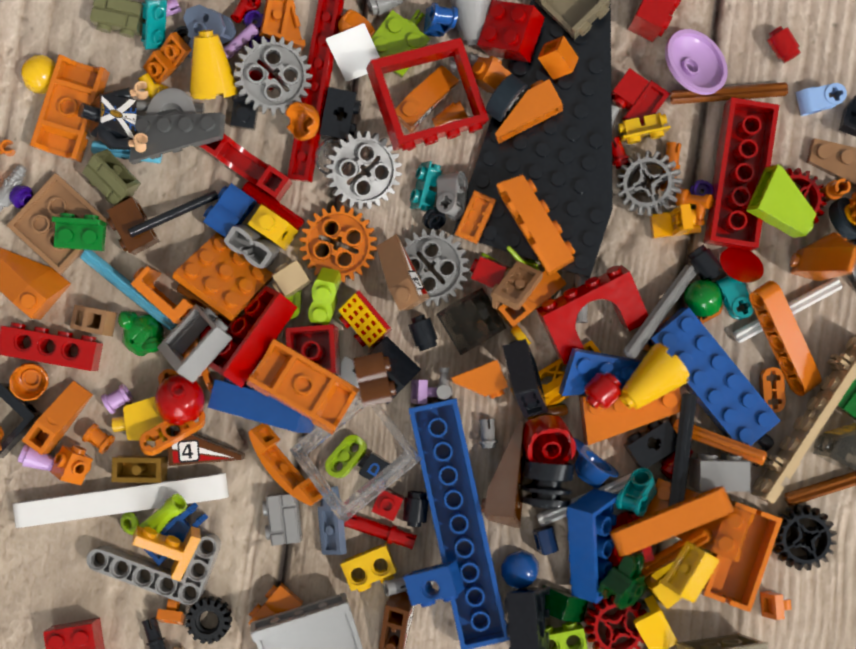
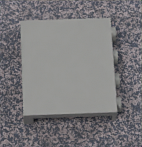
M346 592L251 622V636L253 642H256L258 649H363Z

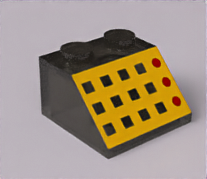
M856 422L824 432L816 439L813 454L837 467L856 471Z

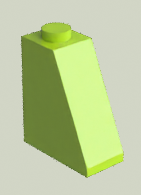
M779 164L765 168L746 210L793 238L807 236L814 226L813 221L816 216L813 208L784 168Z

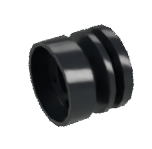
M528 459L523 460L522 476L532 479V484L521 485V490L532 493L520 495V502L543 509H557L571 505L572 500L563 498L561 495H570L572 490L561 485L562 482L573 481L574 464H546L530 462Z

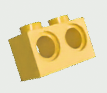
M387 542L346 558L340 563L351 591L356 589L358 592L365 591L372 587L371 583L378 580L381 583L385 580H391L394 578L393 574L397 573V567ZM379 558L385 559L388 567L384 570H379L375 567L374 562ZM355 568L363 569L365 577L356 579L352 574V570Z

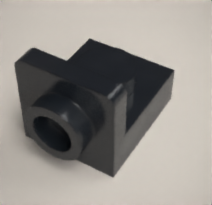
M232 95L234 103L230 126L233 128L255 130L258 108L255 111L253 110V102L245 104L247 95Z

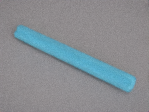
M85 250L81 254L80 258L168 330H173L178 325L172 322L131 285L132 282L95 252Z

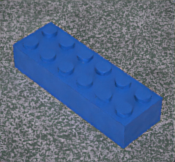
M689 307L680 308L663 322L649 339L648 343L651 346L660 343L669 348L666 353L671 357L676 354L683 362L690 375L687 378L690 380L683 386L690 394L697 396L696 402L724 436L751 446L781 421Z

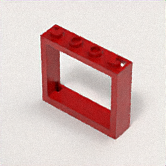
M461 38L373 59L366 68L394 151L399 149L410 151L416 148L417 144L424 143L425 146L438 142L439 138L442 137L453 139L460 136L461 132L464 131L474 133L477 130L483 129L482 126L489 120ZM453 56L473 117L403 135L383 74Z

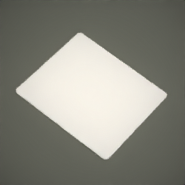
M364 23L326 38L327 44L346 82L368 74L366 68L369 62L380 58Z

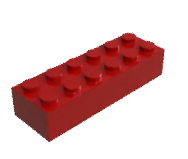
M733 97L724 104L712 183L714 202L713 206L708 210L703 244L747 251L759 248L763 220L746 210L765 168L771 166L780 105Z

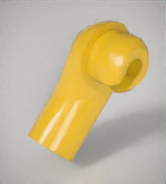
M149 73L138 78L139 81L147 83V88L144 90L148 91L150 98H153L160 91L168 89L165 85L154 83Z

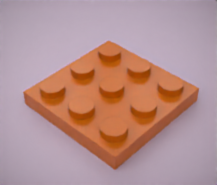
M216 233L174 271L172 278L232 321L272 280L274 274L266 268H257L250 264L243 254L232 251L225 244V238Z

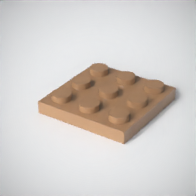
M55 173L6 226L55 271L63 274L84 250L54 248L55 223L51 222L52 217H60V213L75 214V218L83 219L84 215L99 216V220L107 223L106 226L109 223L105 216L59 174Z

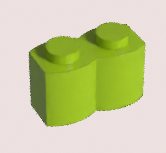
M322 267L312 287L313 301L308 312L310 322L322 325L330 323L338 302L337 291L341 284L339 270Z

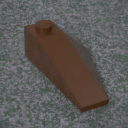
M522 421L518 422L487 489L486 498H483L481 503V512L484 513L487 520L515 528H520L523 507V503L520 502L521 489H519V485H522V482H524V477L522 476L523 465H520V461L525 460L526 454L522 444L525 423Z

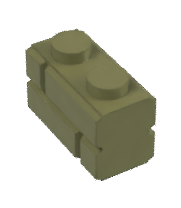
M94 0L90 15V21L96 26L97 30L104 33H111V30L119 31L120 35L128 38H134V35L142 36V23L146 22V19H143L142 3L132 0Z
M108 149L95 153L82 172L89 179V183L96 187L105 196V199L114 206L133 197L141 184Z

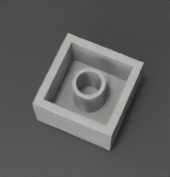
M697 453V457H691L689 460V486L700 491H708L724 486L725 491L750 492V461L742 460V456L721 454V458H718V455H712L711 453Z

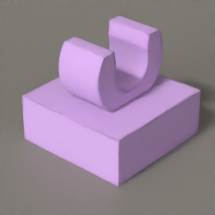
M411 380L412 404H427V397H437V388L428 387V380Z

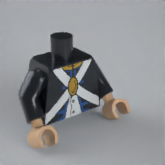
M138 81L134 89L128 87L103 93L91 105L81 103L78 109V117L89 120V133L98 138L109 149L125 150L134 147L137 152L142 153L146 150L145 143L148 142V137L144 133L136 134L137 100L133 99V97L136 96L140 100L146 99L149 95L148 91L140 92L139 90L146 89L147 83L145 81Z

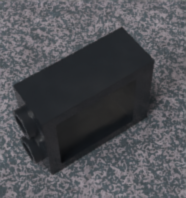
M515 340L510 344L503 345L513 394L524 418L548 412L537 363L527 340Z
M0 383V397L24 420L1 444L0 458H4L42 415L29 401L16 398L10 391L9 383Z

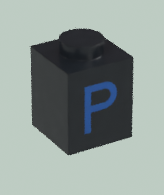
M372 451L370 456L365 454L358 464L361 470L358 474L384 489L397 466Z

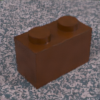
M130 197L106 210L110 216L107 218V221L114 231H118L121 237L118 241L125 252L128 251L136 255L160 242L153 228L135 237H130L127 231L128 228L148 220L137 199Z

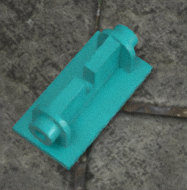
M145 0L142 2L143 19H146V23H142L141 41L146 50L161 48L165 42L167 0Z
M427 161L422 162L418 166L415 175L417 179L416 186L410 194V209L421 208V211L427 212L433 208L437 192L429 190V187L437 188V178L442 174L440 165Z

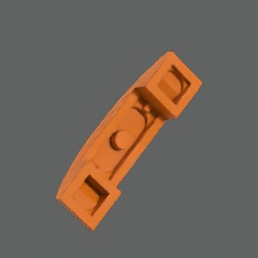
M262 423L248 432L252 446L267 472L291 496L312 506L327 495L312 476L305 480L276 446L281 439L268 424Z

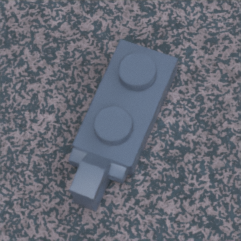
M338 486L325 487L323 489L327 495L322 498L321 504L318 506L321 551L323 555H343L347 553L343 506Z

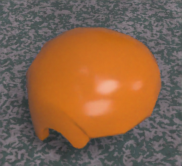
M351 9L341 17L338 23L340 33L364 23L372 37L375 29L364 16Z
M296 101L291 103L285 112V115L290 119L287 129L293 133L295 139L301 141L314 137L318 132L320 117L316 108L303 102Z
M21 364L10 375V391L16 398L23 401L36 400L45 392L49 385L48 373L38 364Z

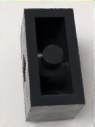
M328 87L319 133L321 139L338 142V139H342L346 142L347 133L351 134L354 138L357 124H354L355 115H359L361 109V101L358 100L356 92ZM340 112H344L347 117L346 119L343 117V121H338L336 116L337 114L340 116Z
M663 419L662 421L651 422L647 425L649 429L643 433L637 431L627 437L628 442L624 444V447L638 468H649L675 451L677 433L669 420ZM649 438L657 440V443H654L656 444L654 448L647 446V443H650L648 441Z

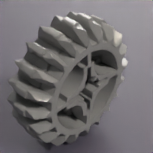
M649 150L645 152V158H643L641 153H637V161L630 157L628 162L631 165L629 167L622 165L621 168L626 171L625 175L619 173L617 176L623 182L617 183L616 187L624 188V190L618 193V196H627L622 203L625 206L631 203L629 210L634 212L638 208L639 215H643L647 209V215L653 216L654 208L658 214H662L661 206L663 205L669 210L671 208L668 203L669 199L673 202L678 200L672 196L673 193H681L682 191L680 188L675 187V185L683 183L682 179L675 178L681 174V171L679 169L672 170L677 165L676 162L671 161L668 163L670 157L664 155L661 158L659 151L654 153L653 158ZM647 165L661 166L666 173L652 175ZM639 170L640 179L631 186L632 178ZM647 176L652 181L654 180V182L651 183V190H649V188L646 186L644 187V185L647 184ZM668 180L665 193L658 198L659 187ZM636 192H647L652 202H640L633 194Z

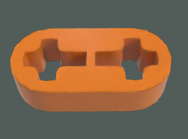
M776 367L765 368L759 376L760 396L768 404V400L772 399L773 391L774 399H778L779 402L774 405V408L772 405H769L774 413L783 410L786 404L784 375ZM771 371L773 375L777 376V380L773 381V389L771 381L766 379V376H769Z

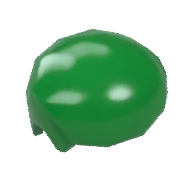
M697 280L689 284L685 290V303L696 316H712L720 310L722 295L717 284L709 280Z

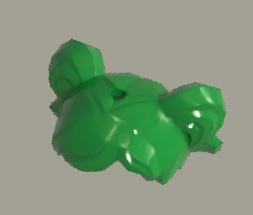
M121 311L118 316V323L123 328L122 343L126 348L137 356L158 352L157 347L165 339L163 337L164 328L161 323L148 314L137 315L135 312Z

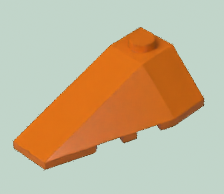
M839 233L827 234L797 250L792 255L790 260L791 274L814 281H822L850 274L853 272L856 262V246L846 241L847 239L841 237Z

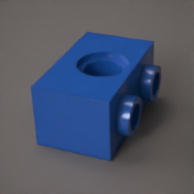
M456 560L411 571L403 577L412 606L421 604V607H428L435 604V600L439 599L449 602L457 599L458 594L465 589ZM431 580L438 584L439 590H435L432 587Z

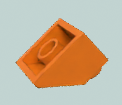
M498 360L451 378L453 383L485 397L489 395L490 399L505 394L503 389L508 388Z

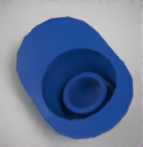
M574 438L576 449L579 452L575 463V471L582 481L594 488H599L610 476H619L618 471L611 464L598 457L583 442Z

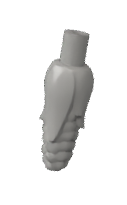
M16 166L0 186V213L4 207H9L12 204L9 199L10 192L14 187L22 184L26 173L25 166Z

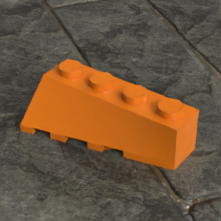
M520 175L496 185L501 199L548 276L574 261L573 254L576 252L569 241H563L560 236L563 231L556 220L551 221L547 215L550 210L543 199L539 201L536 197L535 192H537V188L532 180H526L524 175Z

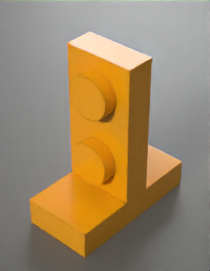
M690 204L679 205L671 212L657 213L650 216L652 239L702 232L701 225H695L696 209H691Z
M137 526L133 533L132 545L174 559L171 566V578L181 581L201 540L199 528L191 526L184 541L181 542L175 536H165L157 533L153 528Z

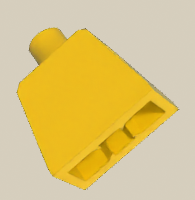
M262 204L248 223L250 227L285 251L299 232L290 223Z
M155 396L123 406L124 416L112 418V429L114 432L126 431L127 440L139 441L143 433L164 422L165 420L160 417L156 410ZM170 426L166 430L169 436H171ZM160 432L159 437L162 438V441H165L162 432Z

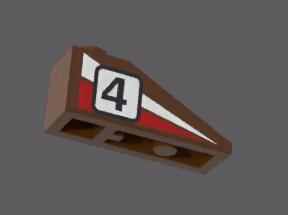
M180 430L174 431L173 436H176ZM191 434L167 448L169 466L245 459V453L198 434Z
M401 592L390 595L386 602L378 649L406 648L415 605H411L408 593Z

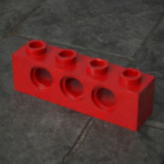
M11 322L10 327L1 326L0 355L87 371H98L103 343L96 342L97 337L82 335L81 339L72 338L73 333L58 331V334L54 335L49 334V329L35 326L34 331L26 330L25 324ZM26 336H29L31 339V344L28 348H25L23 344ZM50 340L55 344V348L51 353L47 350V343ZM74 344L77 345L79 350L75 357L70 353V348Z

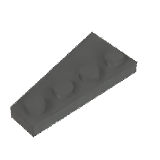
M221 112L136 116V134H146L148 142L145 143L146 150L142 153L137 152L134 147L130 149L129 162L138 164L141 163V160L147 158L155 159L161 157V154L183 151L182 148L189 146L197 147L222 140L226 116Z

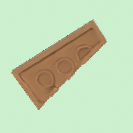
M812 139L806 163L833 177L845 178L846 182L849 181L851 186L855 187L856 148L821 139Z

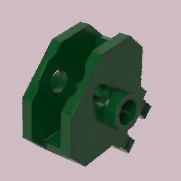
M634 552L632 555L624 556L620 565L612 567L605 579L600 583L598 592L601 597L607 599L610 595H616L613 602L620 610L634 605L646 590L647 584L644 581L646 575L641 573L644 566L643 563H645V557L642 553Z

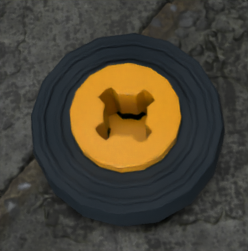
M840 198L829 207L830 221L843 237L850 240L856 239V222L851 217L853 213L849 209L851 205L849 198Z

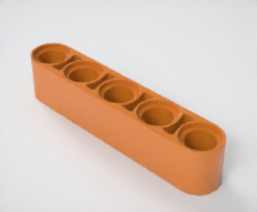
M767 281L749 294V300L790 389L796 395L804 396L822 382V378L782 289L776 282Z
M719 486L615 528L609 534L619 556H626L733 512L734 509L724 486Z

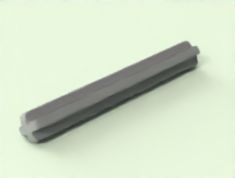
M685 265L624 348V353L627 357L635 359L697 275L692 265Z

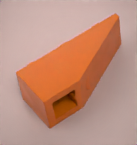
M544 271L542 280L518 311L504 304L497 308L496 311L509 327L513 328L567 283L558 272L548 276L546 271Z
M72 381L36 420L22 441L41 455L51 453L93 394L77 382Z

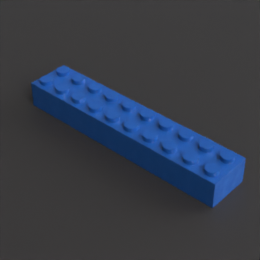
M452 398L409 408L442 564L457 561L465 588L458 594L457 599L451 601L461 649H474L510 641L506 633V620L457 399Z

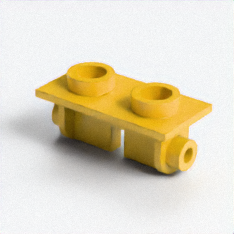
M657 113L644 116V126H641L639 118L623 120L621 124H618L619 133H624L621 142L627 141V144H635L641 142V138L650 136V139L664 137V133L671 128L670 126L664 127V124L667 123L666 115Z

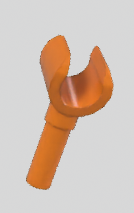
M3 140L0 143V154L13 156L16 151L14 149L5 151V147L14 143L11 140Z

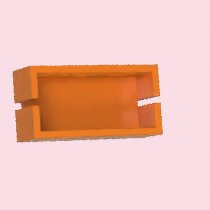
M729 499L732 506L755 514V517L744 537L739 562L710 551V555L717 558L719 562L714 569V573L709 577L702 589L701 594L751 612L783 519Z

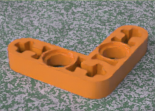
M173 369L163 370L158 376L159 385L166 378L179 375V373ZM204 410L198 417L199 421L196 423L191 420L185 422V425H174L164 421L146 431L139 439L141 451L148 456L156 455L197 432L205 425ZM169 426L179 427L180 432L176 436H169L166 433ZM160 432H162L163 439L165 440L164 442H162V438L159 437ZM147 440L155 441L156 446L151 447L147 445Z

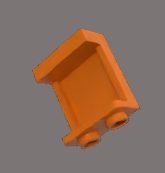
M149 266L140 268L134 274L133 279L135 280L131 285L172 322L179 324L196 303L183 299L178 305L174 304L154 286V282L162 273Z

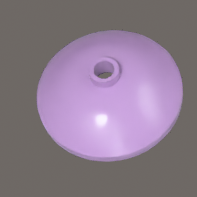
M682 29L668 39L665 47L667 66L672 76L680 85L689 91L701 95L713 94L724 86L728 75L726 60L719 47L709 37L696 30Z

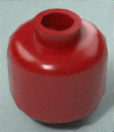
M608 372L605 374L597 373L584 387V392L587 395L585 400L594 409L598 407L608 409L621 395L619 388L621 384Z

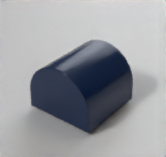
M553 526L533 529L532 532L538 553L548 555L559 551Z

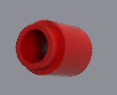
M780 26L769 33L771 38L767 42L778 60L781 59L784 64L801 53L799 50L800 45L788 27L783 29Z

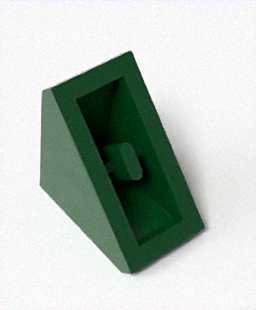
M550 587V595H545V609L550 610V615L562 621L583 622L589 601L574 597L569 592Z

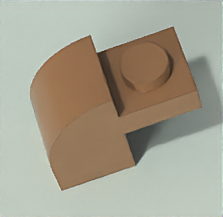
M74 305L70 328L113 337L118 313Z

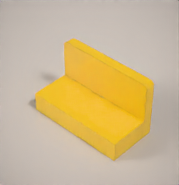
M686 541L661 584L694 603L719 560L691 542Z
M651 595L644 600L650 612L635 619L633 622L648 649H668L679 643L654 596Z

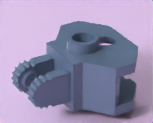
M200 4L186 9L183 17L189 31L187 36L191 38L188 44L192 49L188 54L190 58H192L194 36L199 35L198 31L213 30V34L219 35L222 44L232 41L237 32L230 17Z

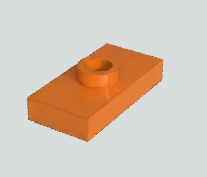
M474 190L454 235L477 245L497 200Z

